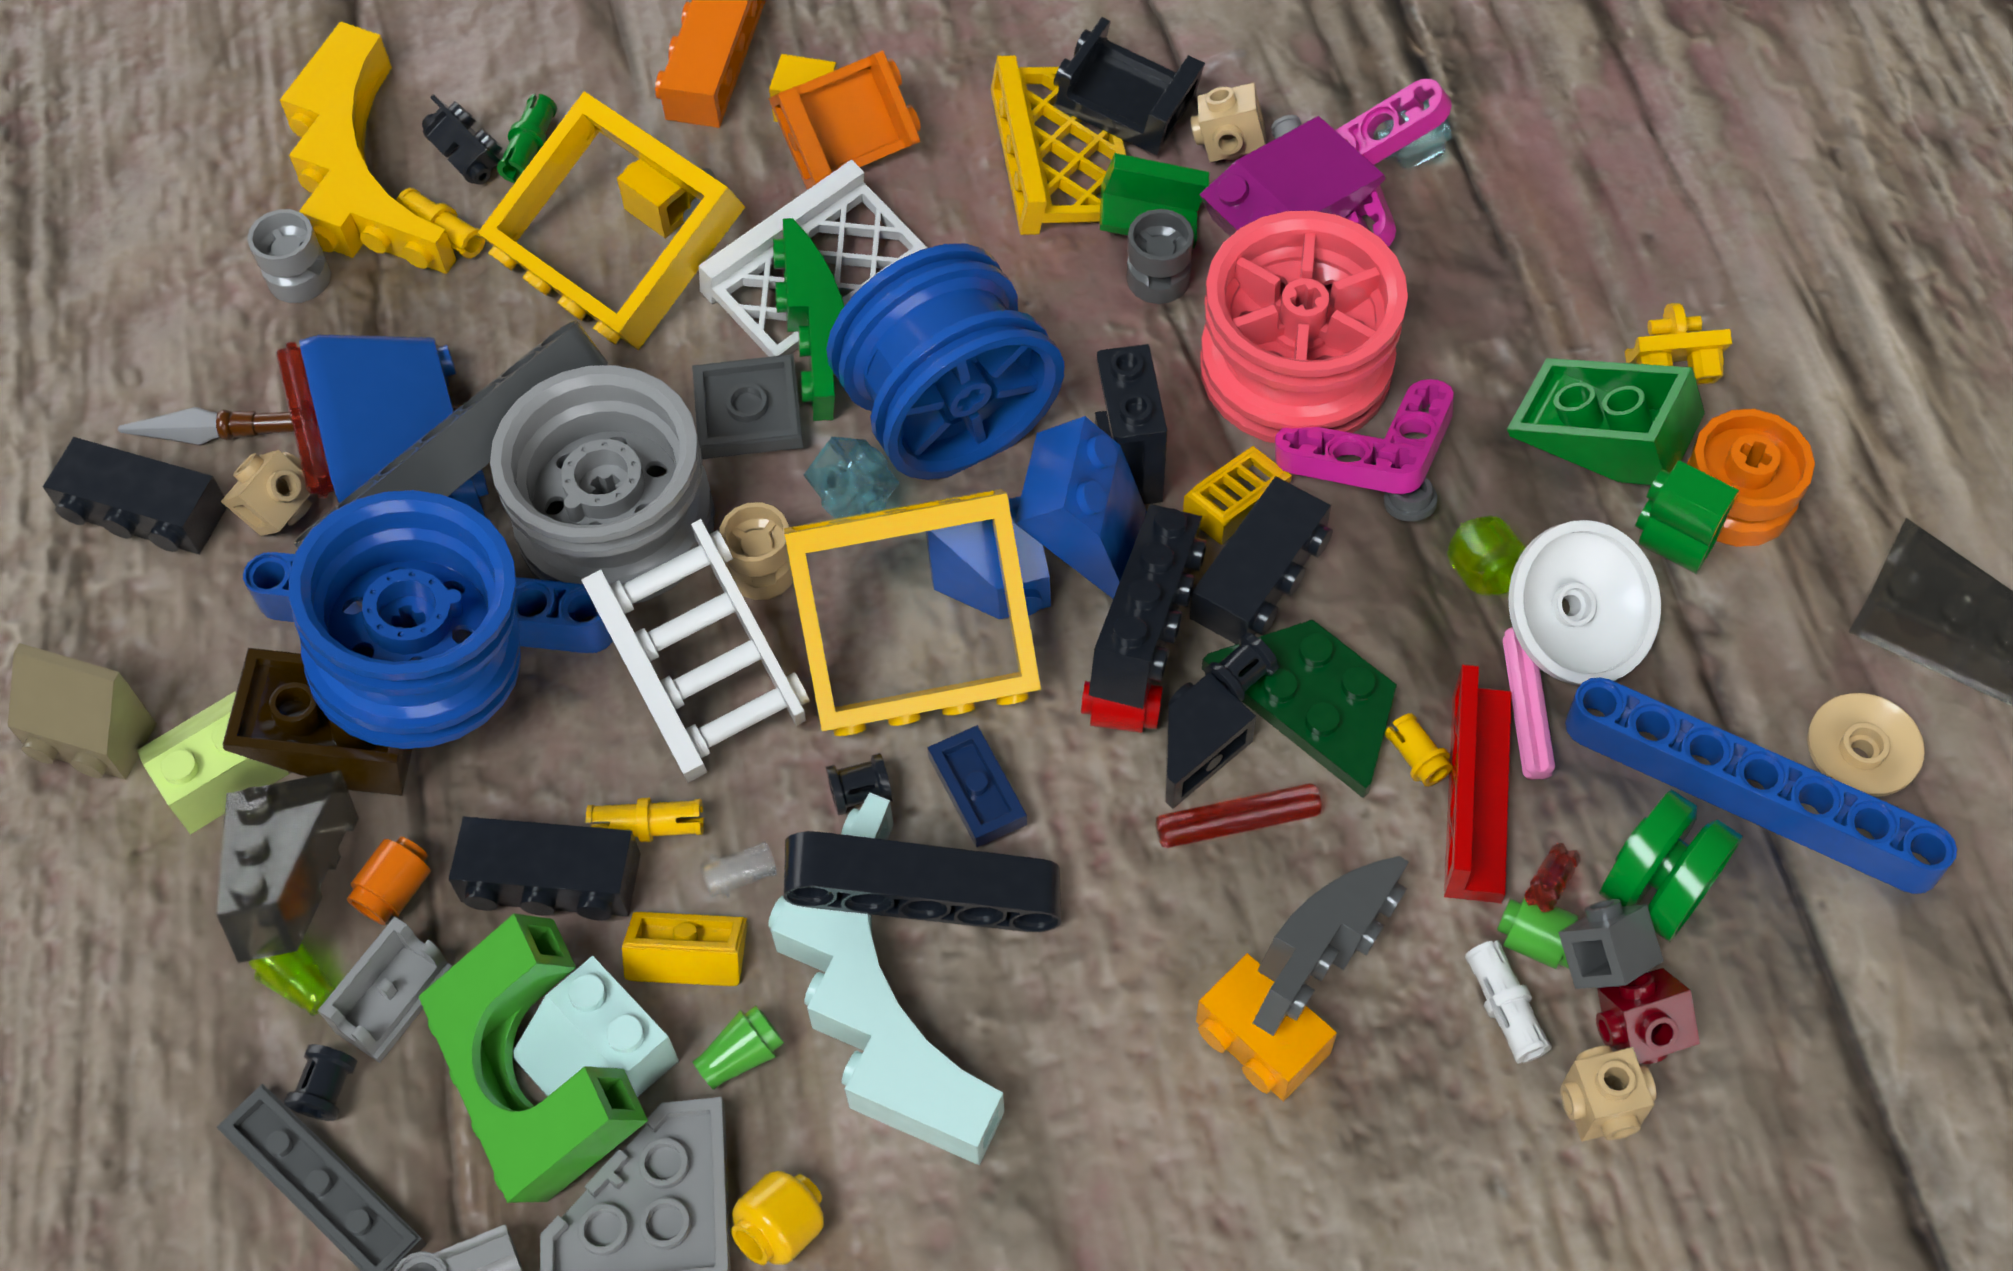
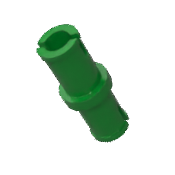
M536 94L529 96L520 120L512 124L507 136L509 144L497 165V171L502 178L511 183L516 182L517 176L518 178L547 141V129L557 112V105L548 96L539 94L538 100Z

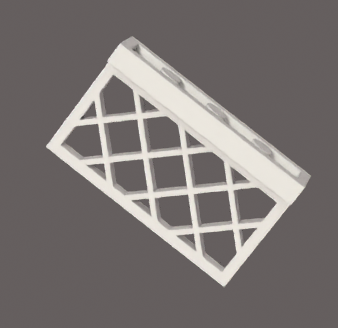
M851 159L700 264V292L712 305L718 302L768 357L789 355L799 348L798 332H794L782 342L776 344L764 331L765 319L787 321L786 313H777L776 308L767 307L769 288L775 289V282H784V277L770 276L771 265L774 264L773 239L782 238L783 218H793L810 238L818 232L839 234L837 252L819 251L826 263L836 264L835 281L840 294L844 295L842 298L844 306L864 284L877 274L876 268L884 270L897 260L927 247L864 183V172ZM863 202L875 214V225L846 223V213ZM844 235L873 238L872 255L843 253ZM879 238L900 240L908 251L899 258L877 256ZM841 265L870 267V278L861 285L840 283ZM741 286L763 288L761 306L739 304L730 294ZM753 318H759V325Z

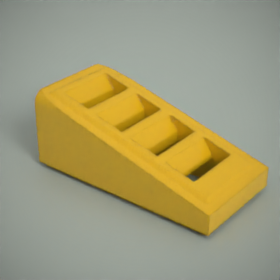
M1252 446L1194 486L1184 496L1183 512L1202 516L1200 529L1220 545H1223L1235 533L1274 477L1277 476L1290 483L1292 475L1283 471L1274 461ZM1254 465L1270 479L1266 482L1250 471L1249 468ZM1241 476L1256 489L1250 491L1237 479ZM1229 487L1232 491H1234L1236 494H1238L1242 499H1240L1239 501H1237L1235 498H1233L1231 495H1229L1225 490ZM1217 498L1228 509L1222 510L1213 501Z

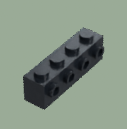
M1149 505L1094 648L1089 696L1143 709L1153 680L1162 681L1169 656V649L1165 648L1166 643L1174 644L1177 639L1182 619V611H1178L1179 606L1188 607L1195 581V575H1192L1191 572L1192 570L1200 572L1206 553L1207 540L1199 538L1202 516L1173 508Z

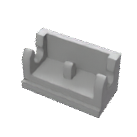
M396 917L390 921L318 1009V1012L337 1035L379 1063L423 1010L418 996L453 967L446 961L435 944L430 940H427L424 944L413 934L414 932L406 923Z

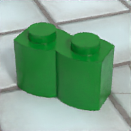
M1678 460L1671 473L1661 469L1647 493L1646 498L1649 500L1635 524V527L1643 530L1638 545L1697 574L1713 549L1739 490Z

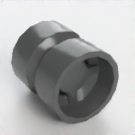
M1149 210L1137 216L1130 224L1126 279L1132 293L1145 302L1154 304L1170 303L1182 297L1189 288L1194 234L1191 224L1184 216L1172 210Z

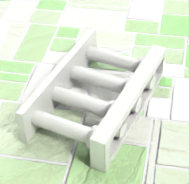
M701 519L691 524L699 546L624 584H621L618 580L609 585L602 570L581 579L688 783L708 773L701 759L710 754L708 748L784 708H787L797 726L806 721L802 705L810 702L796 673L785 676L725 565L733 557L722 535L718 530L709 534ZM710 565L724 591L723 594L649 632H646L645 628L636 632L633 631L625 616L626 613L634 610L632 604ZM734 612L736 613L750 639L749 641L674 680L671 679L670 675L659 680L650 663L659 658L658 651ZM759 660L762 661L776 687L775 689L700 728H697L696 724L685 729L676 712V709L685 705L684 699Z

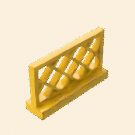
M1016 55L997 56L990 90L1020 235L1039 234L1042 223L1100 222L1101 199L1096 197V195L1101 191V184L1106 171L1089 161L1088 158L1096 150L1111 160L1114 153L1126 155L1123 140L1104 130L1097 135L1080 124L1081 119L1074 116L1069 117L1053 106L1059 87L1053 84L1059 67H1018ZM1026 84H1042L1052 92L1043 100L1029 91ZM1042 115L1060 126L1052 136L1035 125V122ZM1071 133L1088 145L1080 153H1077L1060 141ZM1051 151L1069 164L1062 171L1058 172L1044 163L1042 159ZM1077 169L1096 181L1088 190H1085L1069 179ZM1059 188L1077 201L1073 205L1052 206L1050 195Z

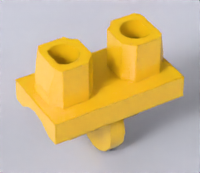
M1670 303L1664 309L1663 319L1648 321V334L1654 336L1638 337L1634 348L1626 349L1625 351L1626 363L1673 366V362L1687 361L1688 367L1693 368L1697 385L1712 384L1723 376V352L1732 345L1731 330L1701 331V316L1686 317L1685 310L1680 303Z

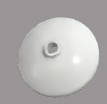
M1590 520L1571 521L1551 527L1539 534L1524 549L1511 576L1508 599L1513 630L1528 657L1550 676L1575 685H1581L1582 682L1590 678L1598 677L1615 681L1638 666L1651 649L1657 635L1661 616V597L1657 578L1643 551L1632 539L1618 529ZM1564 598L1570 605L1568 615L1565 614L1562 607Z

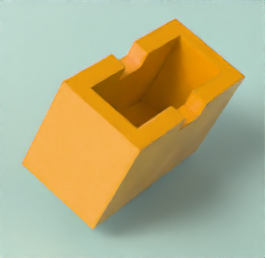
M1247 953L1198 1001L1196 1023L1199 1024L1198 1031L1213 1049L1220 1053H1224L1227 1050L1244 1065L1242 1067L1244 1075L1258 1090L1266 1094L1272 1091L1284 1102L1331 1054L1337 1032L1308 1006L1305 1007L1297 1021L1286 1016L1274 1036L1252 1024L1274 981L1257 971L1260 964Z

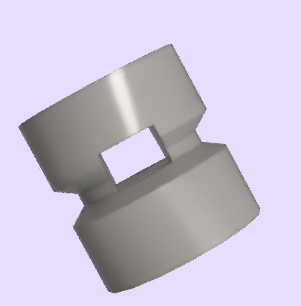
M278 209L264 214L254 222L249 229L247 241L270 292L277 299L287 303H302L314 299L321 294L330 282L331 270L310 220L301 212L292 209Z

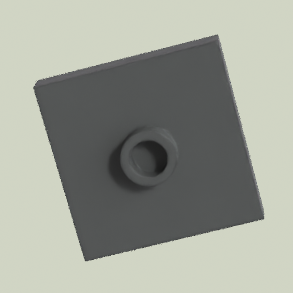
M794 354L692 366L697 436L702 459L803 448Z

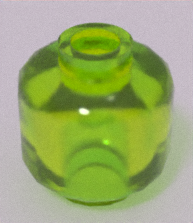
M1488 515L1464 522L1450 540L1447 555L1452 568L1474 593L1480 595H1501L1509 592L1514 567L1526 546L1500 517Z

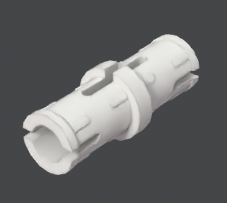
M1488 941L1471 949L1465 955V958L1474 975H1476L1487 1000L1484 1003V1007L1490 1018H1496L1508 1041L1516 1063L1530 1062L1549 1052L1552 1046L1547 1040L1543 1029H1541L1529 1003L1532 999L1531 993L1526 985H1520L1517 977L1514 975L1500 941Z

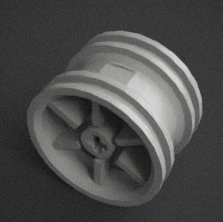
M616 365L585 366L572 369L536 384L518 398L502 418L492 441L490 466L494 485L500 496L502 506L511 520L514 537L519 546L520 553L536 579L583 584L581 579L602 570L609 585L618 580L621 584H624L699 546L694 536L692 523L701 519L708 533L714 532L715 507L706 471L702 465L703 457L692 414L682 398L662 380L640 370ZM665 469L667 470L664 476L658 477ZM683 579L651 594L650 596L636 603L648 601L672 589Z

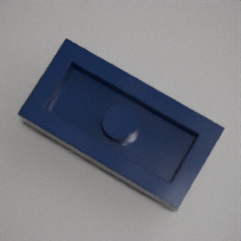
M978 725L927 747L928 757L976 848L1027 825V814Z

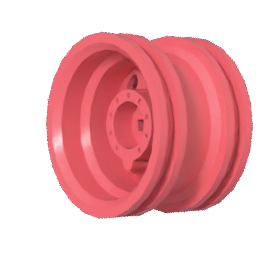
M1285 211L1264 216L1241 227L1223 242L1211 261L1206 280L1204 303L1206 323L1202 335L1200 353L1201 380L1209 400L1219 413L1242 432L1270 443H1275L1276 434L1282 428L1323 427L1354 433L1367 424L1379 412L1389 393L1397 354L1396 345L1400 338L1408 300L1406 276L1397 256L1380 237L1361 224L1339 215L1318 211Z

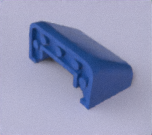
M317 335L299 340L329 474L339 503L454 412L448 391L450 386L448 376L456 374V369L448 345L438 347L435 338ZM482 469L448 497L469 505L485 516L480 497L488 495L489 491Z

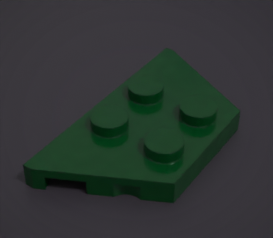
M1313 619L1257 637L1271 649L1277 659L1279 670L1272 676L1263 675L1244 692L1245 699L1242 702L1364 799L1371 787L1397 684ZM1239 643L1208 653L1202 659V670L1205 672L1204 669L1211 662L1220 663L1239 646Z

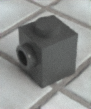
M1619 899L1600 901L1585 908L1587 916L1558 932L1575 989L1625 986L1664 961L1647 904L1622 907Z

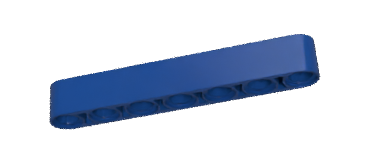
M279 552L262 553L250 560L244 569L243 580L260 611L267 618L294 622L289 603V572L295 554ZM515 577L517 595L516 614L519 623L520 646L579 653H597L606 649L613 642L583 584ZM353 602L344 612L346 614H356L362 608L356 602ZM535 611H542L540 614L536 616L527 617ZM596 616L593 620H590L588 622H580L582 619L586 617Z
M1601 677L1590 678L1582 682L1577 688L1566 717L1565 725L1570 737L1580 745L1895 888L1912 894L1926 893L1933 889L1956 859L1957 847L1955 840L1948 831L1939 825L1612 680ZM1586 709L1599 710L1605 717L1594 716ZM1639 732L1650 733L1658 741L1648 740L1641 736ZM1692 755L1705 758L1711 765L1699 763ZM1746 779L1757 781L1764 787V790L1754 788ZM1800 803L1811 805L1819 814L1808 812ZM1856 828L1868 831L1875 840L1864 837ZM1912 852L1925 857L1930 865L1917 860Z

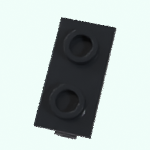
M433 94L430 98L440 108L434 114H429L423 119V135L448 158V161L463 175L467 182L478 185L486 183L490 179L491 170L501 160L498 154L503 147L482 128L476 133L471 128L476 119L459 103L454 101L448 106ZM458 147V149L449 157V155Z

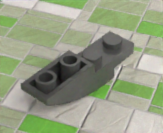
M1396 856L1352 870L1328 883L1308 898L1289 917L1275 935L1257 970L1273 980L1274 984L1270 988L1252 1024L1274 1036L1286 1016L1297 1021L1315 992V989L1306 985L1311 976L1322 982L1332 964L1344 970L1356 950L1367 956L1384 927L1382 923L1376 920L1377 916L1381 913L1390 918L1407 890L1398 881L1409 861Z

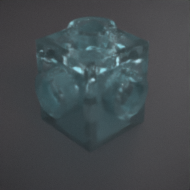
M831 436L804 473V477L822 499L821 504L823 508L836 519L884 510L887 505V499L900 483L887 467L888 462L885 456L870 446L867 440Z

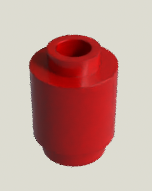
M1085 681L1081 713L1091 715L1090 726L1142 733L1143 728L1157 730L1163 686L1152 684L1144 708L1140 709L1089 696L1090 681Z

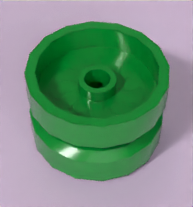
M1672 789L1665 794L1649 816L1643 818L1618 853L1615 859L1616 863L1599 891V895L1606 900L1619 899L1622 907L1638 905L1652 887L1655 888L1657 892L1649 903L1648 910L1655 933L1668 942H1671L1685 925L1743 839V835L1717 819L1707 823L1690 845L1684 842L1697 820V805Z

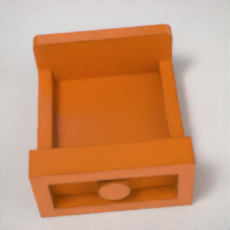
M883 50L768 98L806 189H810L851 159L859 167H862L920 142L917 133L921 130L918 115L911 104H905L899 86L902 85L900 71L892 58H886Z

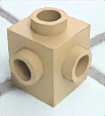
M1255 83L1232 88L1219 87L1207 94L1198 95V115L1191 117V126L1196 145L1205 144L1209 162L1222 159L1235 160L1266 144L1265 122Z
M280 450L260 456L253 453L235 471L233 476L239 481L221 502L256 533L264 536L280 532L286 523L291 526L300 520L311 507L312 502L307 498L316 489L318 484L307 475L309 470L306 465L291 453H282Z
M1598 1046L1580 1053L1561 1084L1560 1090L1565 1112L1570 1120H1574L1581 1142L1599 1137H1605L1606 1140H1617L1635 1134L1641 1129V1124L1653 1108L1654 1101L1656 1100V1087L1652 1074L1647 1066L1639 1065L1633 1047L1613 1052L1610 1046Z

